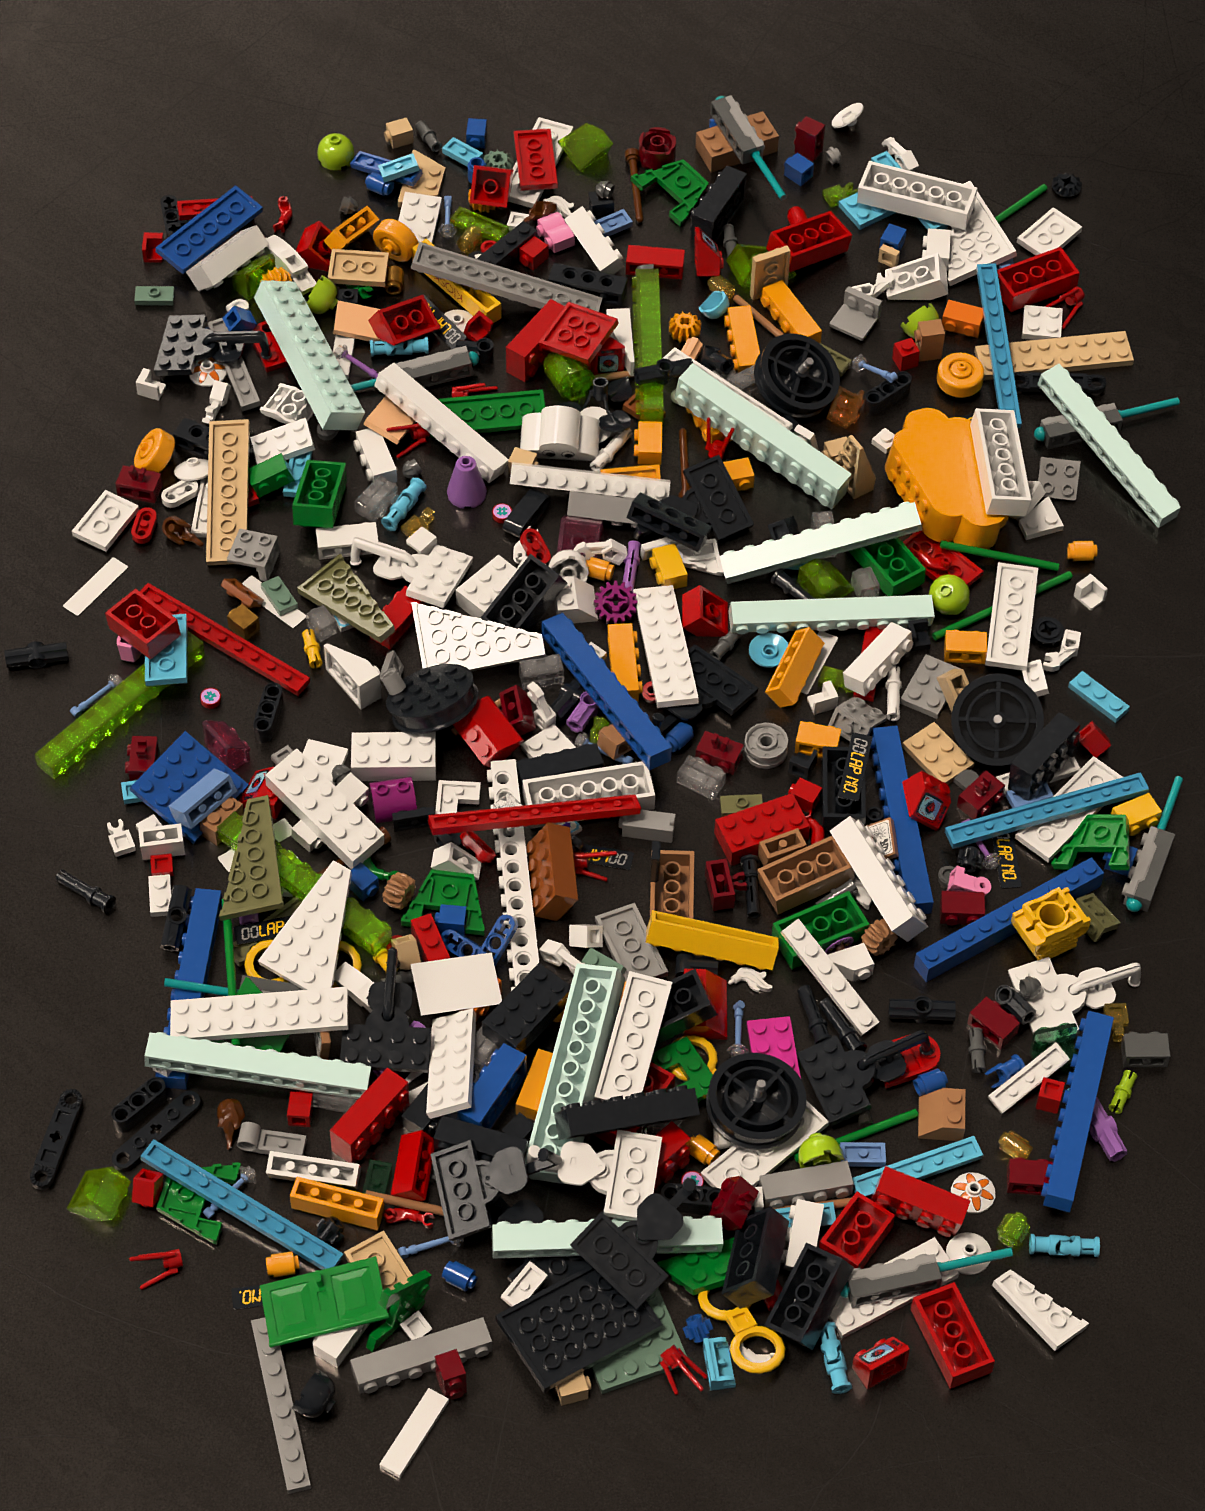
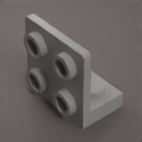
M848 286L845 290L844 304L830 321L829 326L863 341L881 316L882 301Z
M1041 457L1038 481L1046 492L1043 497L1075 501L1081 461Z
M239 529L228 554L227 561L255 567L259 574V579L267 581L280 553L278 536Z
M852 697L835 708L828 726L840 728V736L850 741L852 733L870 736L872 729L885 722L887 716L880 709L866 704L863 699Z

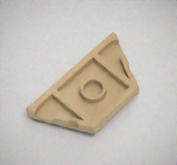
M413 150L412 153L423 174L414 187L406 184L402 185L398 207H402L405 192L439 197L446 167Z

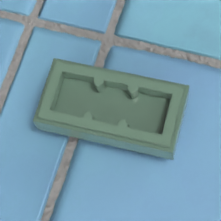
M136 286L135 305H173L174 286Z

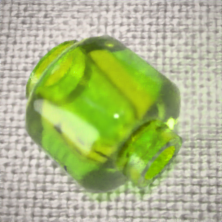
M1019 1212L1005 1214L996 1229L999 1235L998 1239L1009 1247L1021 1245L1030 1232V1226L1026 1222L1028 1220L1027 1217Z

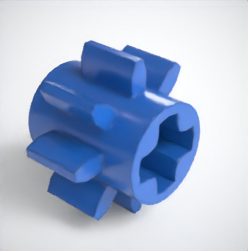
M695 1314L687 1318V1326L683 1327L686 1338H689V1340L693 1339L695 1343L702 1342L703 1338H709V1330L713 1329L710 1318L707 1319L702 1314Z

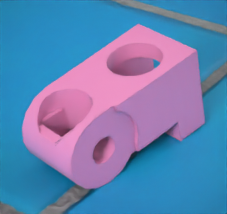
M956 866L951 871L947 891L985 892V896L990 892L991 883L987 878H976L965 874V868Z

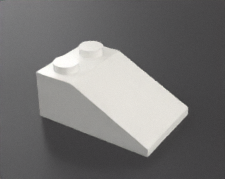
M938 252L885 270V278L888 277L887 271L891 270L894 277L892 287L886 289L888 300H932L948 294L947 270Z
M328 643L324 645L326 670L361 710L381 698V673L376 666H372L366 659Z

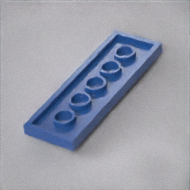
M235 185L159 244L155 252L180 273L184 274L262 213L263 207Z

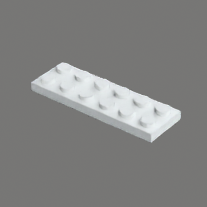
M539 117L532 130L551 129L556 167L573 133V126ZM516 161L513 167L512 189L509 202L532 208L535 202L539 201L544 189L520 191Z
M998 562L985 665L1026 671L1038 568Z
M1093 756L1053 797L1123 777ZM1104 806L1021 829L1016 833L1015 839L1049 862L1074 837L1072 834L1087 814H1097Z
M629 971L594 1096L595 1099H602L603 1101L622 1095L623 1099H625V1096L643 1092L672 988V982Z
M473 1008L432 1020L426 1110L430 1119L468 1109L472 1106L476 1013Z
M806 1100V1108L797 1132L788 1141L780 1146L766 1150H751L733 1145L701 1172V1175L711 1187L721 1189V1184L726 1178L735 1176L743 1177L755 1187L759 1184V1176L771 1174L799 1151L801 1144L811 1134L823 1131L829 1125V1121Z
M934 1237L884 1264L893 1263L895 1260L902 1258L905 1260L912 1259L920 1254H935L936 1262L941 1263L951 1260ZM957 1269L940 1272L942 1276L941 1286L959 1277ZM929 1291L851 1307L849 1297L843 1298L840 1296L829 1320L836 1323V1330L843 1339L911 1303L913 1297Z

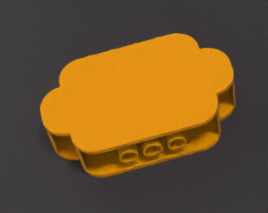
M922 408L910 412L906 416L902 430L894 436L885 463L888 479L892 481L898 495L902 497L904 502H915L922 531L927 537L937 542H941V540L953 541L954 543L973 547L991 548L996 543L1000 529L1006 525L1009 515L986 514L970 427L971 421L962 417L948 418L944 413L933 408Z

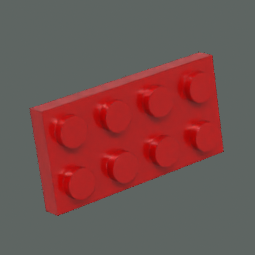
M551 129L514 131L520 191L558 188Z
M923 531L915 532L903 541L908 549L911 546L913 547L914 542L921 546L922 551L932 558L941 559L947 556L951 559L950 568L946 571L928 569L920 561L926 568L925 574L933 581L942 575L950 574L963 579L969 587L983 576V570L960 552L940 548L941 542L930 539Z

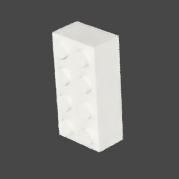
M257 225L237 233L188 269L186 273L198 291L202 289L208 291L213 287L216 288L221 285L224 278H229L238 272L236 269L248 265L251 262V258L265 252L264 248L269 243Z
M404 732L352 733L351 773L360 781H386L411 777L412 781H436V732L426 734H407Z

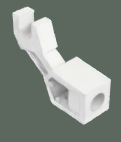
M892 137L882 142L883 147L887 145L890 155L895 154V161L902 169L913 172L918 168L919 164L911 150H905Z
M892 270L887 271L888 277L886 278L882 277L881 273H878L876 284L874 285L866 283L852 288L876 298L888 287H892L894 283Z
M217 380L214 381L210 394L211 406L205 408L206 417L202 419L203 423L209 424V421H215L221 406L223 407L227 404L231 385Z
M609 539L606 542H581L573 549L578 553H584L582 556H584L585 560H589L595 554H602L604 560L619 566L628 555L626 546L613 539Z
M1066 629L1060 652L1045 654L1044 660L1050 661V663L1044 662L1043 670L1057 671L1071 657L1077 656L1081 632Z
M535 682L527 685L529 690L527 695L538 708L534 711L535 725L541 730L546 729L552 724L556 725V714L547 704L541 688Z
M548 939L539 949L544 961L559 967L564 963L569 967L573 975L577 963L585 964L570 955V952L562 943Z

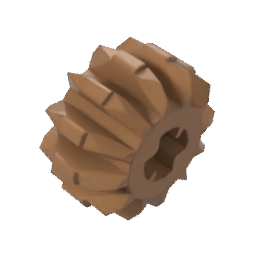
M397 872L395 875L393 874L384 887L383 902L394 909L402 910L407 907L416 889L415 880L404 873Z
M877 919L874 924H870L869 928L864 930L865 934L861 937V944L864 943L868 952L878 956L879 954L883 955L885 951H889L890 947L895 945L894 942L898 937L897 934L891 931L885 919L880 921Z

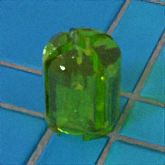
M552 351L544 360L545 375L562 398L576 401L586 396L585 392L590 388L591 384L593 385L595 378L585 363Z

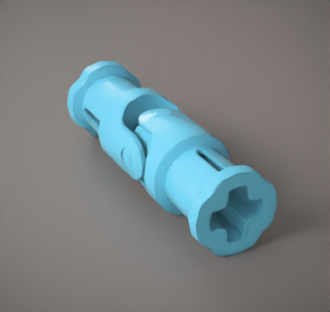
M428 337L412 339L395 346L385 341L370 340L371 357L382 354L387 356L413 355V353L421 352L429 354Z
M419 478L411 479L409 487L402 491L396 502L390 507L388 515L381 519L382 525L387 530L395 531L398 528L397 524L407 516V512L418 501L420 493L427 489L424 481Z
M1030 1234L1029 1253L1041 1252L1048 1253L1049 1255L1071 1254L1072 1256L1087 1254L1099 1257L1100 1238L1089 1239L1080 1238V1236L1069 1237L1062 1235L1043 1237ZM1057 1242L1059 1245V1250L1055 1249Z
M828 1321L820 1334L822 1342L820 1347L824 1353L827 1374L831 1376L833 1384L831 1387L832 1393L842 1394L852 1389V1384L848 1382L845 1357L841 1351V1342L837 1339L835 1332L836 1323Z

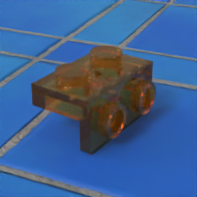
M839 386L826 419L845 429L852 423L855 424L860 416L858 410L864 403L863 395L865 391L860 390L856 395Z

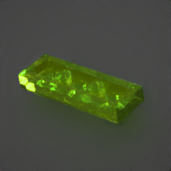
M460 206L450 218L451 224L496 242L509 232V226Z

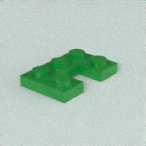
M687 1036L653 1053L652 1063L667 1071L677 1067L681 1069L688 1081L678 1086L687 1085V1089L695 1088L698 1102L706 1099L713 1074Z

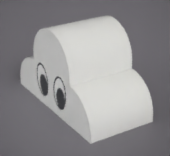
M567 406L545 407L541 410V413H530L522 417L520 449L537 453V458L593 461L599 453L600 421L590 416L581 415L575 408Z

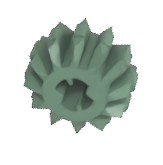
M498 149L496 152L490 151L484 157L486 166L513 169L514 167L511 153H506L505 150L501 152Z

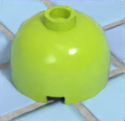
M333 133L328 134L320 141L317 156L324 168L341 170V167L345 165L347 167L350 166L355 153L352 142L345 135Z
M321 275L306 302L312 313L323 314L329 308L334 309L338 302V299H336V286L331 280Z
M928 303V308L925 305L907 317L909 322L906 325L902 322L900 326L908 336L915 339L914 331L917 330L918 322L939 319V314L934 306Z
M942 575L935 579L930 586L929 595H932L933 607L942 615L959 614L965 610L970 600L969 587L963 579L956 575Z
M821 1133L811 1134L801 1144L798 1152L800 1168L840 1162L841 1159L844 1160L840 1144L833 1137L822 1135Z

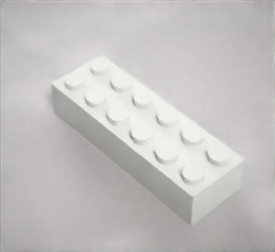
M869 161L858 187L857 203L966 229L976 203L977 187Z
M976 408L970 427L986 514L1026 516L1031 503V496L1014 410Z
M295 749L265 775L266 786L351 870L360 862L363 863L384 845V834L298 749Z
M642 761L523 780L525 805L635 794L641 810H652L655 808V793L650 772ZM546 824L530 825V829L544 827Z
M849 816L830 830V833L891 931L908 942L928 927L924 921L926 919L925 914L914 905L916 902L915 898L909 891L906 892L904 889L905 882L899 875L894 873L893 869H895V866L890 859H885L882 854L885 851L879 842L875 843L873 840L874 833L868 825L864 826L861 820L856 821Z

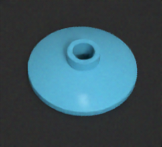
M760 634L751 641L749 655L760 666L768 668L777 667L788 646V642L778 634Z

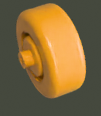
M384 219L373 232L376 246L381 252L389 253L390 259L398 262H407L411 259L413 255L412 248L418 244V240L411 229L395 219Z
M952 353L941 360L937 371V383L946 394L964 398L976 394L981 389L984 379V367L976 357L967 353Z
M160 428L151 430L138 446L134 458V466L139 469L143 467L148 471L160 473L166 467L174 452V437Z

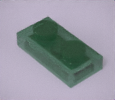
M370 1159L362 1193L365 1194L366 1190L386 1194L392 1171V1163Z

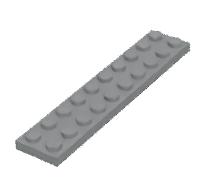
M419 242L411 269L417 272L433 275L440 279H446L456 284H462L475 290H482L492 295H498L511 301L521 302L540 309L552 299L563 306L571 302L599 312L602 297Z

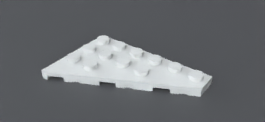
M971 181L964 183L965 185L974 187ZM977 192L976 203L966 229L951 226L949 274L947 278L950 286L976 275L977 264L996 263L998 265L1017 256L1015 248Z
M412 602L423 668L451 663L463 665L470 671L546 656L542 634L527 632L523 629H515L496 622L484 621L480 618H473L461 613Z
M334 860L260 957L258 960L259 965L303 990L332 988L339 955V943L342 937L341 931L346 913V901L349 895V884L352 877L350 869Z

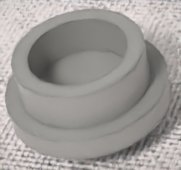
M829 147L828 151L825 152L828 160L832 165L835 163L839 164L842 157L841 153L837 148Z

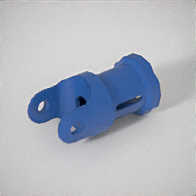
M1014 1054L1009 1061L997 1064L989 1069L985 1075L996 1071L999 1082L994 1084L992 1088H997L1023 1069L1025 1064L1017 1054Z

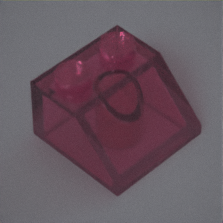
M564 515L561 518L557 553L562 550H573L581 542H601L603 521Z
M205 720L202 722L205 746L232 771L250 761V747L245 740L241 741L233 727H229L224 721Z

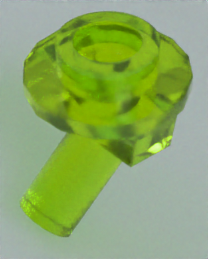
M594 717V724L590 732L591 743H597L600 730L605 726H609L604 717Z

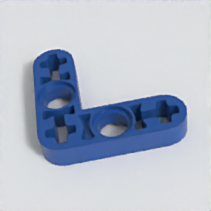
M511 915L500 916L482 947L458 931L451 929L445 930L441 937L446 949L458 957L465 956L463 949L468 944L473 948L471 955L489 953L486 952L487 949L490 952L496 953L495 956L492 955L494 966H496L518 928V921ZM504 921H509L510 929H505ZM497 932H503V934H506V937H504L501 934H498ZM453 936V939L460 942V944L449 943L447 937ZM495 937H499L501 940V946L498 949H494L491 945Z

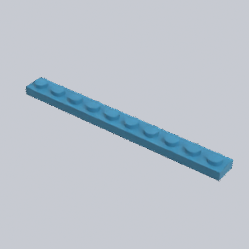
M996 263L977 264V278L998 410H1014L1017 428H1021L1022 422Z
M1140 772L945 827V834L952 849L1138 797L1147 794L1149 787Z
M153 1139L142 1153L141 1161L290 1251H293L323 1270L335 1267L342 1260V1252Z

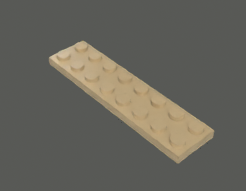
M1126 331L1009 343L1014 374L1016 372H1045L1057 364H1060L1070 372L1133 365L1134 362ZM988 345L975 346L976 358L984 367L983 380L993 379Z
M249 419L209 421L207 565L235 564L227 561L228 554L239 529L248 530Z

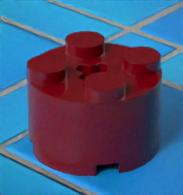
M653 127L648 132H643L640 135L639 156L641 166L657 170L662 168L663 165L675 161L676 137L672 136L668 129Z

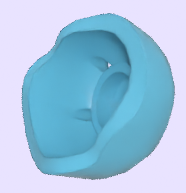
M714 291L700 305L699 310L707 318L717 319L728 310L730 305L729 299L723 291Z

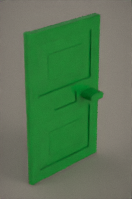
M376 1256L260 1285L270 1348L390 1317L387 1309L385 1310L379 1305L383 1286Z

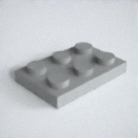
M925 654L900 698V704L938 719L947 701L936 677L952 669L961 668Z

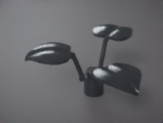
M628 376L609 384L606 378H595L593 380V389L589 390V395L582 409L575 402H563L555 405L575 408L581 412L587 408L593 396L597 401H604L607 415L599 418V426L602 430L607 432H623L631 427V419L628 414L621 410L611 413L608 405L609 400L621 403L632 397V388Z

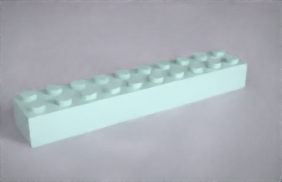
M262 280L254 299L323 430H357L365 412L296 282Z
M692 363L679 377L674 399L679 405L685 406L692 411L696 417H700L706 422L707 418L710 417L711 427L718 429L725 437H727L731 428H734L731 439L738 443L742 449L748 450L759 461L765 462L775 472L785 476L789 482L802 488L806 494L818 499L822 505L833 509L846 494L852 475L846 469Z
M579 963L576 965L528 1149L532 1145H537L540 1149L546 1148L548 1151L560 1156L561 1149L565 1143L569 1141L583 1143L585 1136L559 1140L554 1113L561 1111L560 1107L580 1102V1106H582L583 1103L595 1099L594 1096L626 979L616 967ZM528 1149L525 1156V1164H527ZM540 1171L528 1176L533 1180L565 1184L558 1178V1173Z

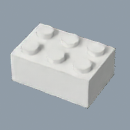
M497 555L456 589V604L473 618L481 619V616L518 569L500 555Z

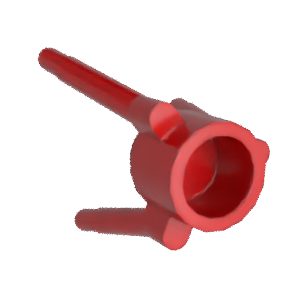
M1076 286L1044 307H1053L1063 300L1070 306L1075 305L1062 325L1061 329H1065L1078 308L1083 305L1082 300L1085 295L1083 290Z
M485 383L452 387V398L469 396V393L497 390L498 387H484Z
M708 417L705 450L709 451L708 456L710 458L720 455L721 459H723L726 447L735 429L731 428L724 441L714 440L711 443V419Z
M419 423L386 429L387 432L409 429L407 433L411 434L413 440H418L397 454L396 458H400L418 445L425 443L430 433L422 428Z
M573 852L575 873L607 881V877L586 871L584 868H588L589 858L617 855V852Z
M179 1249L161 1253L142 1254L129 1258L130 1261L162 1258L164 1269L169 1268L168 1271L140 1286L141 1290L169 1275L178 1273L177 1268L183 1267Z
M672 1345L660 1355L662 1361L659 1364L664 1369L674 1394L677 1395L678 1390L669 1366L672 1369L679 1366L700 1391L704 1390L698 1380L684 1365L683 1360L704 1379L708 1378L707 1374L691 1361L680 1348L677 1349L675 1345Z

